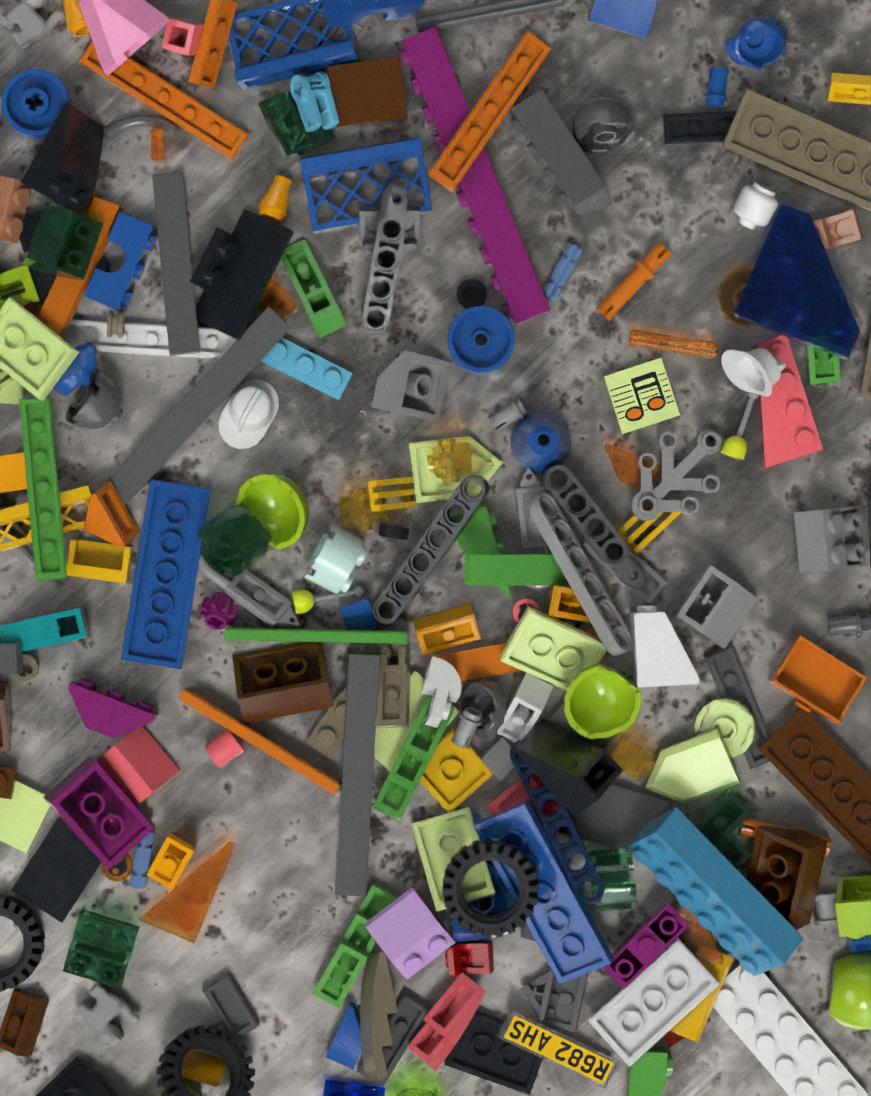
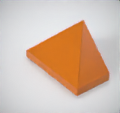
M110 480L105 482L91 495L83 530L121 548L126 546L139 533V530Z

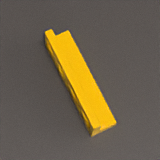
M88 485L59 493L60 509H66L64 515L61 514L62 524L64 521L71 524L62 527L63 534L84 528L85 521L76 522L67 517L73 506L85 503L88 511L91 498ZM28 502L0 510V527L8 525L5 531L0 529V534L2 535L0 539V552L32 543L31 529L27 537L17 539L8 534L13 523L21 521L31 526L30 521L27 520L30 519ZM5 538L12 540L11 542L2 544Z

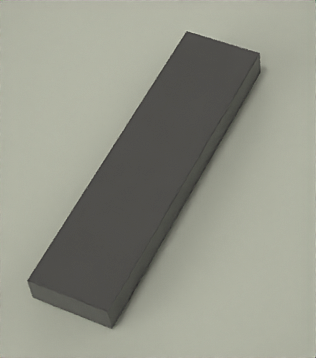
M731 645L705 656V662L720 698L738 700L748 707L754 717L756 725L754 741L746 752L743 753L749 768L753 769L770 762L757 749L770 735L733 646Z

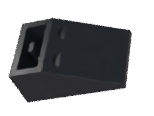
M543 718L513 749L574 817H577L595 803L624 771L604 748Z

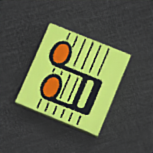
M662 358L603 377L622 434L680 416Z

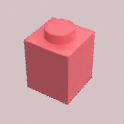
M168 18L170 22L166 25L162 48L188 56H195L204 23L186 18Z

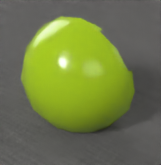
M268 472L249 478L239 489L236 499L238 519L247 526H257L263 529L268 535L267 542L273 548L280 550L292 546L302 536L310 518L308 499L303 489L292 479L278 473Z
M594 664L581 669L570 679L564 693V712L569 725L580 735L593 740L594 738H608L620 732L624 733L635 722L641 709V692L639 688L625 676L605 664Z
M869 953L848 954L836 960L833 965L832 990L827 1011L841 1025L856 1030L871 1029V954Z

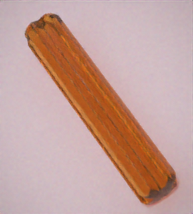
M631 330L629 335V345L633 347L715 359L719 350L717 342L640 330Z

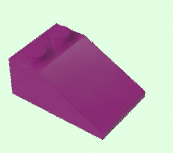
M87 757L43 797L107 869H111L154 829L97 761L90 757Z

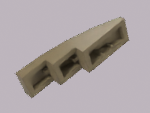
M384 952L369 954L362 984L360 1038L366 1081L388 1078L382 1047L393 1045L387 1014L398 1012L387 957Z

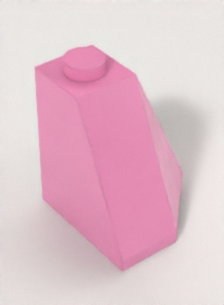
M80 0L78 2L103 72L107 76L170 22L167 16L145 0Z

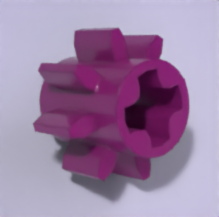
M216 592L211 598L204 597L199 616L205 618L204 622L209 628L222 630L227 624L234 625L239 606L233 604L234 600L227 594Z

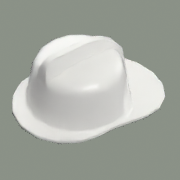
M756 348L747 352L730 349L723 353L721 359L725 374L734 385L746 392L765 397L772 394V387L780 380L781 371L786 366L784 361L775 358L765 348Z
M256 379L247 380L234 390L218 421L219 432L228 445L237 449H247L259 443L279 408V399L275 389L267 382Z

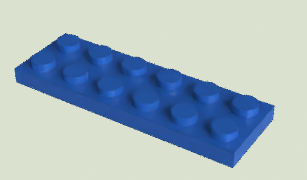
M150 479L121 660L182 669L211 489Z
M526 800L477 821L473 827L481 841H485V838H492V841L506 840L507 844L511 845L513 843L518 846L521 852L524 851L528 855L530 862L532 861L538 877L539 892L537 905L534 907L532 916L526 919V924L559 984L611 964L614 960L611 951L584 902L577 896L551 841L529 801ZM492 861L515 902L520 892V885L516 874L507 865L498 861Z

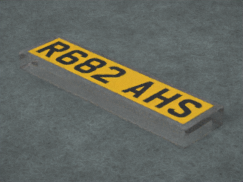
M510 1009L497 1035L498 1038L602 1088H606L619 1062L617 1059L513 1009Z

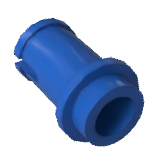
M712 67L709 70L707 94H704L703 98L706 100L707 106L721 108L724 107V102L728 101L725 93L729 70Z

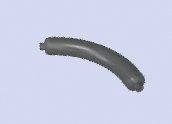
M135 115L121 119L105 130L106 135L103 137L106 140L108 138L114 139L122 132L136 127H153L170 135L178 134L179 130L175 123L155 115Z

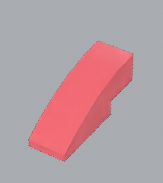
M462 972L424 1017L423 1020L426 1024L407 1047L436 1071L464 1033L485 994V990Z

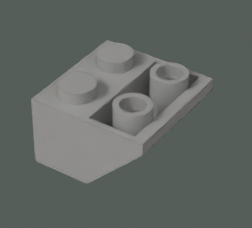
M860 506L794 513L800 573L866 566V550L863 542V521Z
M707 565L674 616L725 649L758 598L713 566Z

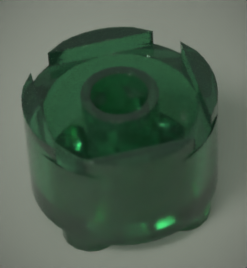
M245 504L226 508L204 524L198 532V539L201 538L203 544L200 547V551L207 564L220 574L225 572L232 574L230 577L239 576L263 558L267 553L268 544L272 540L269 530L263 527L261 522Z
M625 848L588 851L590 857H594V865L605 886V894L599 901V906H593L594 912L631 909L632 902H638L636 884H630L629 872L634 871L632 853H626ZM590 881L591 894L594 897L598 892V884L595 881Z

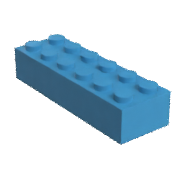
M677 807L649 821L627 846L634 853L635 858L655 874L657 881L666 886L676 896L677 901L698 918L699 924L709 930L719 940V944L725 950L731 952L740 961L741 967L753 976L785 964L804 938Z

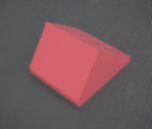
M144 726L131 731L97 760V763L135 806L139 805L180 771Z

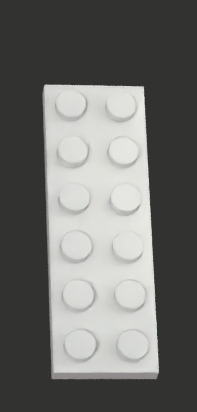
M740 963L728 972L714 1004V1009L789 1096H868L862 1086L764 972L753 976L745 971Z

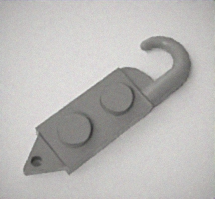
M529 468L526 469L519 488L515 489L522 548L525 554H552L528 510L529 500L546 492L544 486H542ZM527 474L532 475V478L530 480L526 478ZM540 502L542 510L546 513L543 504ZM549 585L525 586L532 590H542L547 588Z
M210 547L201 552L198 563L201 572L224 589L225 594L272 628L275 625L293 629L299 627L300 624L291 608L292 602L246 568L231 567L222 574L210 565L208 559L211 555L218 554L225 557L227 555L226 551L221 548Z

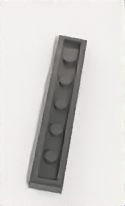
M183 172L153 174L169 355L201 353L194 284L190 282L193 276Z

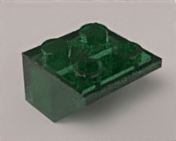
M46 201L40 209L21 264L49 275L83 281L104 223Z

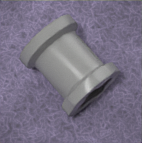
M836 891L816 893L817 918L814 920L815 925L838 924L835 907Z

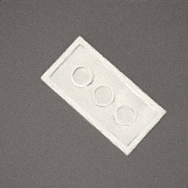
M678 938L625 989H622L588 1021L624 1062L631 1067L720 984Z

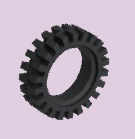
M485 838V841L479 842V840H476L469 846H463L458 854H454L445 870L442 890L446 909L448 908L450 917L458 922L459 927L463 930L464 928L468 929L469 933L475 936L476 933L482 934L483 938H489V935H496V938L503 937V933L508 932L511 934L515 932V928L518 926L522 927L526 923V919L532 916L538 901L539 886L535 867L524 851L521 852L518 846L513 843L511 845L507 844L506 840L492 841V838ZM492 860L507 865L514 871L519 881L520 892L517 900L507 911L497 915H485L473 910L463 897L462 882L464 876L475 864L483 861Z
M0 894V916L12 920L19 927L23 936L24 947L21 958L11 968L0 970V992L8 988L12 989L18 984L23 983L39 965L45 947L43 945L45 935L41 931L42 924L40 919L37 920L34 916L36 913L33 909L29 910L25 906L26 903L14 900L15 897L9 895L3 897L2 894Z
M198 1025L194 1029L191 1027L172 1040L165 1047V1052L160 1055L158 1061L161 1062V1065L157 1067L156 1074H160L161 1078L157 1080L158 1087L164 1086L165 1089L160 1095L194 1096L183 1082L181 1065L188 1051L204 1048L217 1053L228 1066L230 1085L225 1096H250L251 1093L249 1091L254 1088L255 1081L250 1080V1078L255 1076V1068L249 1069L253 1059L251 1056L245 1058L243 1053L248 1049L245 1044L240 1048L237 1046L236 1042L239 1038L236 1035H233L231 1038L227 1037L229 1030L222 1028L218 1032L215 1025H210L206 1029L204 1025Z

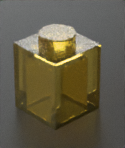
M623 734L609 754L624 770L623 772L638 781L642 776L647 778L656 764L652 760L655 756L652 752Z

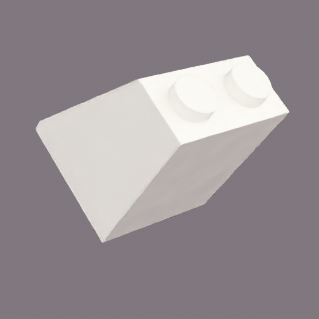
M655 605L637 606V612H630L631 637L633 641V679L636 687L700 684L699 677L664 611H657V606Z

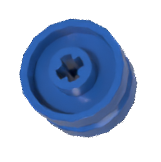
M28 69L16 74L7 83L2 94V110L6 121L21 136L32 141H44L64 104L67 102L73 106L70 93L64 84L54 74L43 69ZM36 102L44 103L42 107L37 106L36 111H34Z
M474 306L462 311L452 322L447 337L448 351L454 363L463 371L474 375H487L501 369L509 360L515 344L514 330L508 318L499 310L488 306ZM483 334L486 336L487 343L479 346L476 344L475 338Z

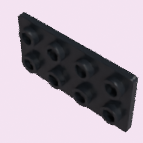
M249 210L242 212L232 235L216 227L190 280L191 283L204 290L196 305L197 321L236 340H240L293 235V231Z

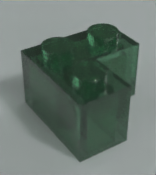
M726 788L692 824L737 870L752 856L731 834L752 811L729 788Z

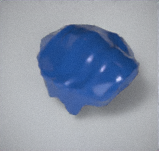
M775 17L752 18L740 28L734 38H729L726 41L727 55L736 64L750 66L760 71L762 67L774 64L786 50L788 30Z
M92 342L76 346L75 349L79 351V354L53 387L61 396L67 397L79 385L86 387L91 385L90 374L97 369V349Z

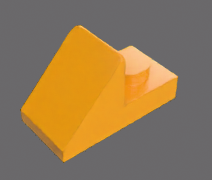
M169 833L146 875L173 890L197 848Z

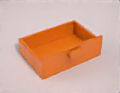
M797 636L769 680V683L796 699L794 704L806 712L810 713L813 710L830 722L840 724L867 677L804 637Z

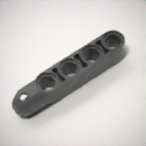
M392 181L385 187L375 229L361 309L363 325L368 331L373 333L384 331L388 327L405 237L404 220L408 200L403 182ZM394 195H400L398 199H393ZM389 220H395L399 223V229L396 233L387 234L383 231L384 223ZM389 250L394 253L393 260L388 264L380 263L377 257L381 251ZM378 280H384L389 284V287L384 293H376L372 290L373 284ZM379 310L384 316L380 322L372 323L367 320L369 312Z
M554 465L547 468L542 476V484L547 492L553 496L558 506L597 557L611 568L623 584L639 590L647 582V576L643 567L629 551L623 538L566 466ZM555 470L563 473L565 478L564 484L559 488L554 487L550 482V475ZM574 494L579 495L583 500V507L578 512L572 511L568 504L569 498ZM593 518L597 519L602 525L601 532L597 536H592L587 530L588 522ZM611 543L617 544L620 548V555L615 560H610L606 555V548ZM631 572H633V574H634V577H633L632 580H631L630 577H629V575H630Z

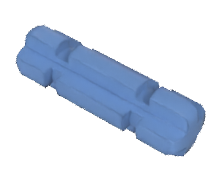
M573 243L567 245L563 252L564 257L560 258L550 277V283L547 282L543 290L545 297L554 301L557 300L562 291L560 289L561 286L565 285L575 266L574 262L578 261L582 253V249Z
M153 830L136 846L132 866L134 873L131 874L130 886L133 888L144 889L147 885L148 876L146 872L150 868L153 850L151 844L154 843L155 831Z

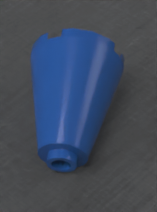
M536 412L525 416L523 421L520 420L511 435V450L515 459L525 469L529 468L532 472L544 473L551 466L562 465L571 449V436L565 423L557 416L546 412ZM541 434H545L549 438V443L546 446L539 445L537 441Z

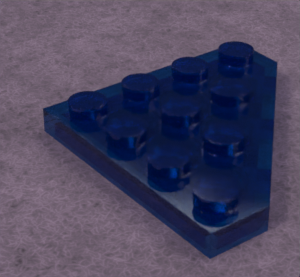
M781 204L735 309L734 316L848 361L860 334L858 324L853 317L848 301L837 280L810 214Z

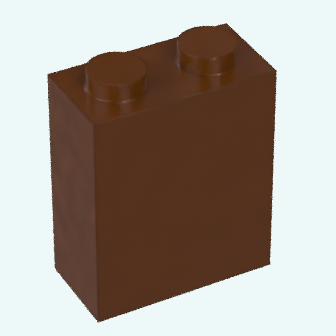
M399 56L327 66L331 92L339 118V123L335 126L336 131L408 121Z

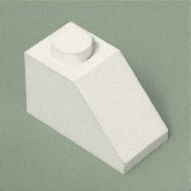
M526 673L507 707L504 723L498 729L497 734L514 743L522 740L542 713L554 686Z

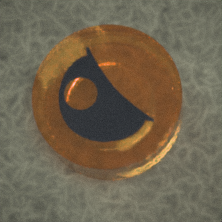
M127 853L111 869H107L102 863L103 873L109 880L123 881L132 873L133 860Z

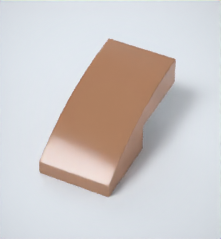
M857 209L793 227L801 257L865 239Z

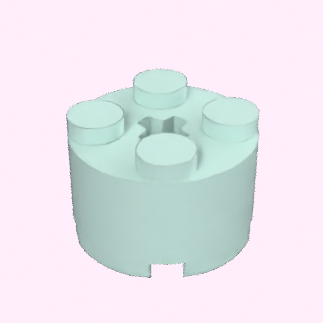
M331 523L328 528L332 533L330 535L323 534L309 561V564L312 565V571L310 573L305 570L304 578L335 594L339 591L346 593L354 578L351 576V572L355 564L359 566L362 564L368 549L363 546L365 540Z

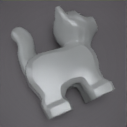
M21 0L8 14H2L0 20L9 30L16 25L20 26L21 32H15L11 35L18 45L25 50L34 41L43 39L57 25L58 21L65 18V13L62 10H58L52 13L47 20H44L36 12V9L43 7L48 0Z
M98 983L89 994L96 998V1005L92 1006L84 1000L73 1013L76 1016H81L96 1031V1043L100 1047L114 1046L124 1038L119 1028L110 1023L119 1013H122L130 1023L136 1024L140 1021V1016L133 1013L131 1007L118 994L107 990L101 983Z

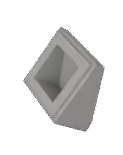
M502 736L479 756L500 781L514 768L510 758L511 746ZM517 754V760L521 761L520 756Z

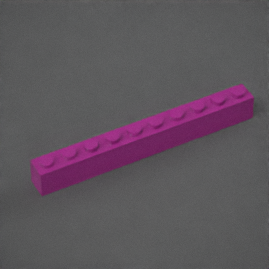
M433 27L401 40L403 49L398 52L404 67H411L414 75L410 79L416 96L422 94L426 104L421 107L427 124L433 122L437 134L432 136L438 151L442 152L470 111L437 29ZM483 148L459 182L460 190L455 193L461 208L467 207L471 219H468L467 223L473 237L479 235L483 246L478 248L484 265L490 263L494 275L490 276V280L496 293L502 292L506 302L501 304L504 315L509 321L513 320L515 326L549 313L550 308L486 150Z

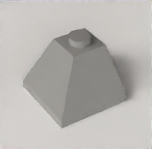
M404 350L377 377L372 408L439 422L451 362Z

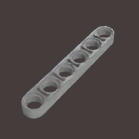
M546 492L531 498L528 502L529 513L604 647L613 656L629 651L633 645L631 634L556 500ZM540 502L543 504L546 513L542 510ZM555 529L559 532L561 540L558 538ZM570 555H571L572 558L574 559L575 564H576V567H575L574 564L572 563V561H571V559H570ZM585 582L588 584L591 594L587 590ZM600 608L604 612L606 620L603 618ZM615 635L617 636V638H618L619 641H620V646L618 645V643H617V641H616V639H615Z

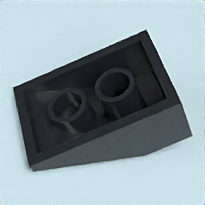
M66 102L23 176L21 183L59 207L81 217L95 192L105 127Z

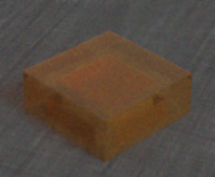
M151 129V160L153 163H166V132L164 129Z

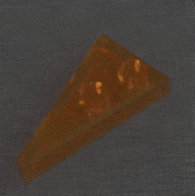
M228 841L148 910L140 921L195 943L236 843Z

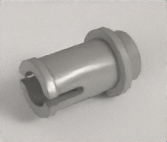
M519 398L515 401L511 399L509 405L488 416L497 433L519 419L523 421L524 416L528 414Z
M466 707L459 714L461 720L451 740L461 748L470 747L477 726L482 725L483 722L480 711Z

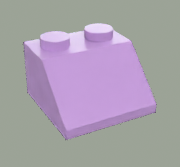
M413 887L364 924L390 961L407 980L456 943L444 923Z

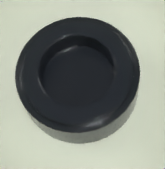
M468 279L459 285L456 296L458 303L463 308L469 309L474 306H482L486 301L487 291L482 282L476 279Z
M380 524L378 534L382 537L407 540L410 528Z

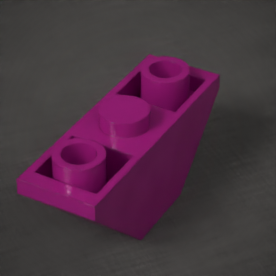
M80 678L78 683L73 681L69 684V692L85 727L115 739L155 721L158 717V713L152 711L154 706L139 700L135 704L124 701L125 695L108 689L107 694L96 690L97 684Z
M669 903L665 904L641 922L621 942L612 954L614 957L613 962L603 968L625 989L689 924Z

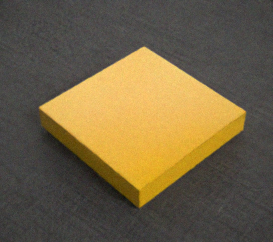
M455 728L439 741L420 780L448 813L452 812L494 774L471 746L469 748H461L451 741L456 732Z

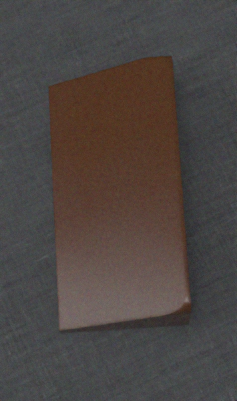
M19 988L13 989L0 1029V1048L17 1056L32 1055L49 1003L48 998Z

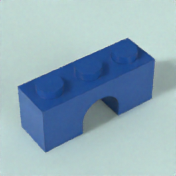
M321 0L329 28L355 25L364 17L376 13H382L384 21L410 18L424 4V0Z
M119 211L108 241L123 248L125 252L124 265L121 269L112 273L95 268L84 296L118 312L122 311L123 307L128 308L134 296V291L131 290L134 280L141 279L146 267V263L142 262L147 251L152 252L158 238V235L154 234L156 228Z

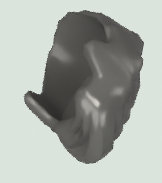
M486 677L481 681H475L466 685V688L462 691L461 711H464L466 707L480 711L483 722L482 725L477 726L475 734L483 741L492 742L497 737L498 729L504 723V717L507 713L506 696L501 686L495 680H490Z

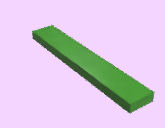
M50 396L46 397L44 401L39 400L37 397L19 399L36 581L67 579Z
M228 627L224 629V640L408 644L410 642V632L393 630Z

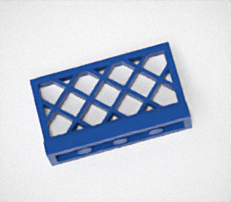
M286 0L237 13L234 16L229 34L236 70H234L236 82L243 90H248L290 79L295 75H306L325 70L327 66L360 61L352 26H341L345 29L347 39L337 42L326 38L332 29L329 28L328 24L322 34L311 29L309 26L317 13L326 17L325 12L321 10L323 6L321 0ZM303 5L312 9L304 24L291 17L296 8ZM272 13H277L283 17L275 31L263 25L266 17ZM247 20L254 24V26L244 39L236 34L234 23ZM288 21L300 27L292 42L280 35ZM259 28L272 35L263 49L251 43ZM307 31L316 36L318 40L312 48L304 50L297 44ZM276 39L289 45L283 56L274 57L268 53ZM238 40H239L240 42H242L240 48H239ZM248 46L260 53L254 63L243 66L241 56Z
M420 137L300 158L313 231L359 223V217H351L343 211L349 200L354 196L367 205V207L373 206L395 173L409 182L405 189L406 194L412 185L423 192L425 205L420 206V212L432 210ZM417 157L419 170L412 180L397 170L404 159ZM398 161L395 167H392L387 162ZM382 163L392 170L382 185L368 176V173L375 164ZM369 166L365 173L359 170L358 167ZM353 169L362 175L353 190H350L338 181L344 170ZM339 171L335 178L328 174ZM323 174L332 182L324 194L320 195L311 188L309 176ZM419 175L421 178L422 187L415 183ZM365 178L380 188L370 203L355 193ZM335 183L350 193L340 208L325 198ZM313 194L320 199L316 205H314ZM396 195L393 196L394 199H398V198H399V197L396 196ZM324 201L337 210V213L330 222L318 224L316 210ZM340 213L347 218L342 220H336Z

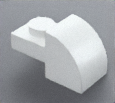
M432 656L427 666L421 693L432 696L425 725L437 728L442 719L447 720L451 702L456 703L461 695L462 686L455 668L447 661Z

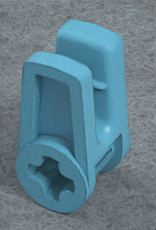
M316 72L313 76L308 77L302 74L293 76L290 83L291 94L297 104L306 131L313 132L321 125L325 130L334 128L339 123V118L328 75L325 72Z

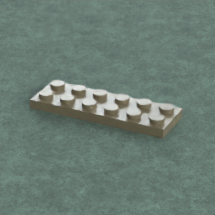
M746 89L721 147L871 211L870 142Z

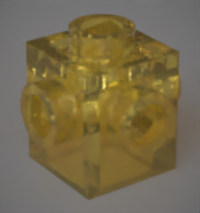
M455 439L437 441L438 447L432 448V455H427L429 473H435L436 479L442 478L443 484L461 482V475L473 474L469 443L456 444ZM446 456H452L455 459V464L452 467L444 465L443 460Z
M367 487L349 490L350 496L337 498L342 528L354 527L355 532L373 530V523L389 521L387 510L372 512ZM379 498L378 505L386 504V499Z

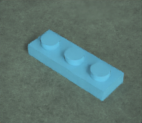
M284 338L261 360V362L337 400L341 399L353 375L348 370Z

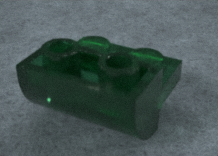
M291 91L281 92L260 101L257 105L284 161L301 157L306 152L332 142L335 139L332 129L325 130L322 128V125L313 132L306 131Z
M81 909L73 939L68 949L63 972L121 989L134 953L140 926Z

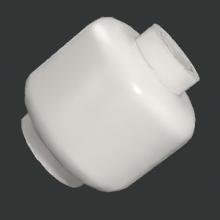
M754 182L753 185L744 186L733 206L734 212L740 216L738 222L750 229H754L756 225L761 227L767 226L779 204L776 197H774L776 192L758 182Z

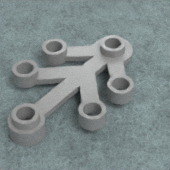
M710 429L701 432L696 438V447L675 468L674 448L678 443V438L670 431L661 434L658 438V445L661 448V482L654 490L652 487V470L657 464L656 457L651 453H644L638 457L637 466L640 469V492L633 497L631 502L632 512L638 519L650 521L655 519L660 512H682L685 515H692L699 510V501L693 496L685 497L681 501L662 500L670 490L703 491L707 494H712L719 490L720 480L715 475H708L704 478H683L705 455L713 454L720 449L722 439L718 432ZM664 436L672 438L673 443L670 447L664 445ZM707 436L714 438L715 444L713 447L706 445L705 439ZM643 457L651 459L652 464L650 468L642 465ZM707 479H712L715 482L713 490H709L706 487ZM644 500H649L652 503L650 511L643 509L642 502ZM687 500H691L694 503L692 511H688L685 508Z

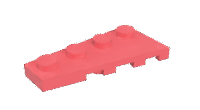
M787 334L757 343L756 348L767 349L775 358L784 361L786 365L781 371L780 380L772 387V394L768 397L760 395L764 468L823 450Z

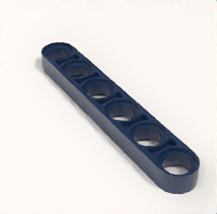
M518 740L510 748L511 761L577 896L587 904L598 903L605 894V886L568 810L545 785L539 789L531 788L529 781L535 773L526 763L517 760V753L513 749L521 741ZM550 799L556 800L559 806L558 811L552 816L545 815L542 810L543 804ZM563 826L569 827L572 832L570 840L565 843L558 842L555 837L557 830ZM577 853L582 854L585 858L584 866L579 870H572L569 867L570 857ZM587 881H595L598 884V892L594 897L588 898L582 893V887Z

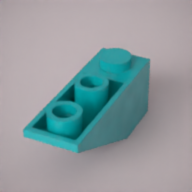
M84 607L0 625V643H22V652L91 637Z

